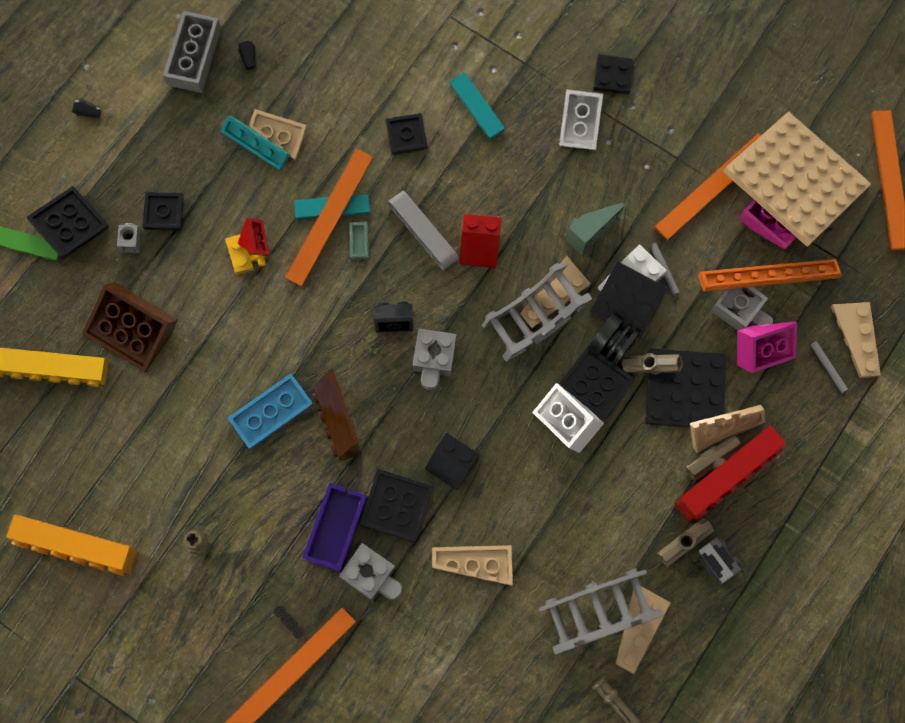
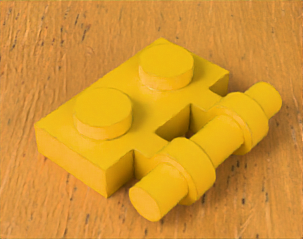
M241 234L225 239L236 275L254 270L252 264L254 262H258L259 267L266 265V256L250 255L247 250L237 244Z

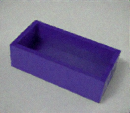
M332 483L328 484L302 557L304 561L339 573L342 572L368 499L367 495L349 490V496H347L346 488Z

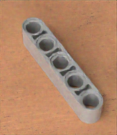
M401 191L388 201L393 212L442 270L447 269L459 260L453 248L405 191Z

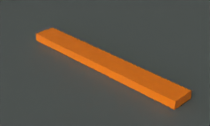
M891 110L873 111L871 116L891 251L905 250V201Z
M758 133L662 219L654 229L666 241L674 236L733 182L723 170L761 135Z
M358 149L355 150L286 274L285 279L303 287L371 164L372 156Z
M836 259L702 271L698 274V277L705 292L840 278L842 273Z
M341 608L225 723H255L356 621Z

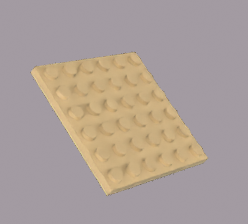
M789 111L723 170L729 178L807 247L871 185L866 178Z

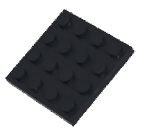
M649 349V353L654 355H681L683 368L680 372H666L656 375L648 373L646 424L690 428V423L724 414L726 354ZM655 361L651 362L650 367L654 365Z

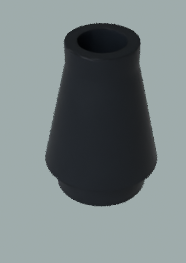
M252 41L239 43L237 50L246 70L256 68L255 45H253Z
M82 98L80 100L75 99L72 113L76 114V116L99 118L101 107H97Z

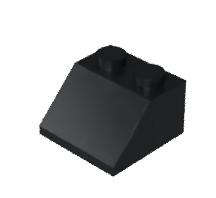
M382 302L374 305L375 332L413 331L412 304L398 302L397 304L389 305L387 302Z
M446 433L436 447L425 469L458 490L479 459V453Z

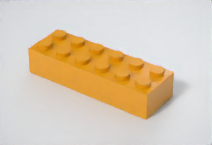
M15 514L6 538L12 540L11 544L29 550L31 546V550L45 555H48L50 552V555L63 560H67V557H69L70 561L81 565H86V562H88V565L103 571H105V568H108L107 571L120 576H124V573L131 574L138 553L137 550L127 545Z

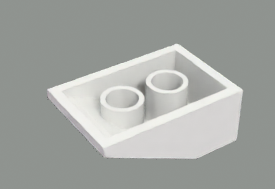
M566 90L560 146L596 150L603 94Z
M640 244L621 262L657 282L664 277L667 271ZM608 277L598 286L597 289L600 292L603 289Z
M558 383L554 385L532 412L569 449L579 453L604 424L591 410Z

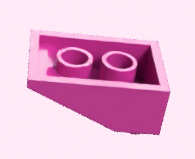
M755 200L743 210L738 218L753 232L783 249H786L796 238L795 235Z
M797 323L754 325L737 330V366L754 373L795 359Z

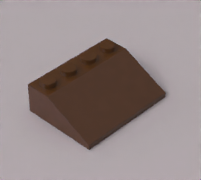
M113 282L104 285L82 334L140 370L147 372L171 336L178 319L118 283Z
M329 370L314 385L316 392L312 393L315 403H320L322 410L318 412L322 422L326 421L328 428H325L328 440H333L334 446H331L334 458L339 457L341 462L361 455L362 452L334 370Z

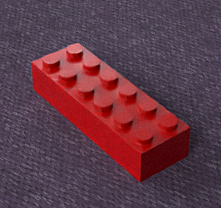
M770 425L680 497L674 505L689 522L693 518L697 521L709 511L707 509L708 506L710 509L715 507L724 499L722 495L727 497L739 487L737 483L742 485L754 475L752 471L757 473L769 462L766 459L771 461L784 450L781 447L786 444L785 441Z

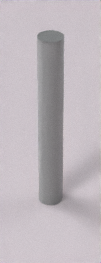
M657 243L651 244L650 248L655 259L667 270L664 278L672 295L679 294L680 292Z
M815 341L810 344L840 392L843 393L848 390L818 342Z

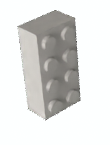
M183 11L163 74L167 86L199 93L203 92L221 32L218 18Z

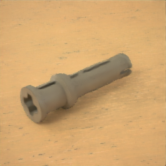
M605 675L592 685L591 688L593 690L596 689L602 696L603 702L609 703L625 723H641L618 696V690L613 689L607 682Z

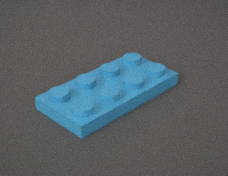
M290 373L227 419L251 450L314 404Z

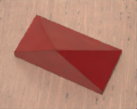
M247 218L237 244L251 254L268 256L269 251L263 220Z

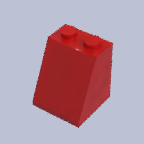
M464 214L459 264L489 268L497 267L502 217Z

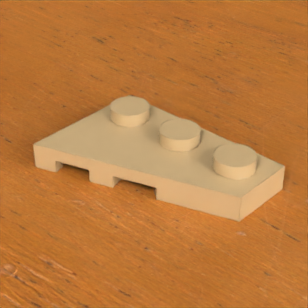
M256 109L249 124L251 129L290 154L289 157L295 161L297 160L308 128L307 125Z

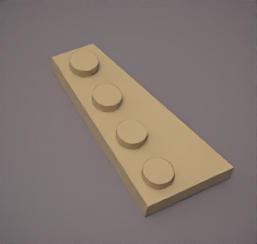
M566 256L560 263L562 264L567 261L569 264L563 271V274L576 293L580 294L590 286V282L569 257ZM557 278L554 279L550 285L565 305L571 298ZM545 289L534 296L547 317L558 310ZM528 303L520 313V316L532 330L541 323V320Z
M870 302L832 304V312L835 313L839 329L841 328L844 341L846 346L849 347L859 378L879 377L881 373Z
M761 405L690 423L693 449L696 453L723 442L732 435L736 436L765 423V410Z
M511 545L432 547V567L434 569L513 586Z
M642 586L641 588L648 606L652 608V611L660 608L663 616L624 629L615 664L632 674L635 673L670 605L669 601ZM633 589L629 612L633 617L641 615V608Z

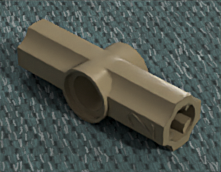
M647 353L645 355L626 356L623 359L622 366L626 373H651L656 375L666 372H680L683 368V361L681 355H654ZM655 361L654 365L650 367L651 362Z
M732 435L719 445L711 447L700 458L685 467L688 475L696 481L709 471H714L743 448L741 442Z
M703 517L660 550L657 555L662 563L669 567L714 532V529L708 520ZM682 537H685L690 541L689 547H685L682 545Z
M189 531L187 535H184L183 543L188 546L187 553L205 556L211 550V544L207 541V533Z

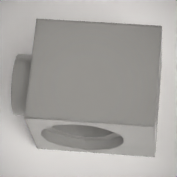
M133 223L119 225L117 247L120 252L140 253L141 230L138 225ZM128 235H133L132 239L125 240Z

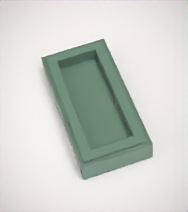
M368 222L349 223L350 260L369 259Z

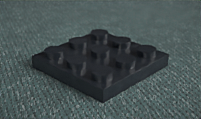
M74 186L27 216V220L63 260L109 228L105 220Z
M617 261L590 312L605 320H608L614 314L623 321L620 328L625 329L631 326L629 333L632 334L636 330L639 332L637 337L641 338L668 287Z
M588 345L559 385L604 422L635 379Z
M377 469L359 525L416 543L434 486Z

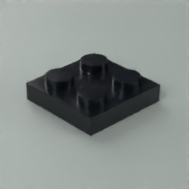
M598 54L593 90L629 95L634 59Z
M422 113L385 119L392 155L428 149Z
M145 192L143 229L181 231L183 193Z

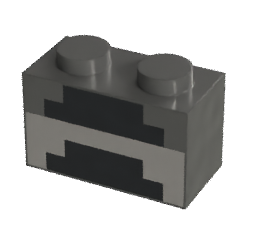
M716 537L695 552V555L716 583L721 585L739 572L741 568L739 567L738 559L733 555L731 556L727 551L728 547L725 542Z

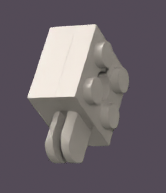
M753 287L726 289L711 310V312L736 330L744 329L748 324L751 326L773 324V318L760 309L768 298Z
M418 328L413 371L422 372L421 384L426 390H434L438 387L440 375L451 377L457 334Z
M363 543L339 575L340 579L371 601L374 600L378 593H381L390 600H394L402 592L400 583L391 577L395 566Z

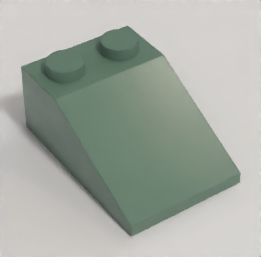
M619 203L584 214L578 219L574 218L568 225L566 241L579 254L583 255L620 219L625 205Z

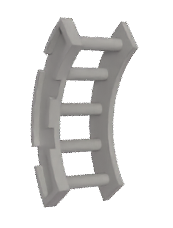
M567 261L560 265L556 263L551 266L549 273L534 287L524 290L521 293V297L497 312L492 311L485 316L486 319L482 323V327L485 328L492 324L507 346L506 352L502 355L506 362L527 351L525 348L533 344V342L538 344L572 319L570 316L576 310L580 312L592 300L589 293L583 296L577 294L563 274V271L569 265ZM556 278L571 298V303L568 306L563 304L550 285ZM543 289H545L559 310V315L553 320L548 319L534 298ZM527 301L543 323L542 328L535 333L530 331L516 310ZM509 313L525 335L524 340L517 344L511 340L499 322V319Z
M637 569L625 572L626 576L598 586L595 582L586 585V590L557 600V598H552L545 601L546 605L540 607L539 611L550 609L560 636V644L553 646L554 653L558 654L617 633L618 631L662 617L663 614L660 608L652 611V608L648 606L638 577L647 574L646 570L638 572ZM629 580L641 608V615L636 617L630 614L619 586L620 583ZM608 587H612L622 614V621L613 625L607 620L597 592ZM590 594L601 624L599 625V630L591 633L589 629H586L576 602L577 598ZM567 602L579 631L577 633L578 637L574 639L567 635L557 607Z

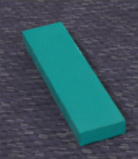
M465 72L449 81L450 86L489 140L505 131L503 124Z
M231 115L227 117L220 131L278 170H283L290 156L288 152Z
M365 194L353 195L342 216L370 214L369 196ZM329 197L294 200L295 219L318 218Z

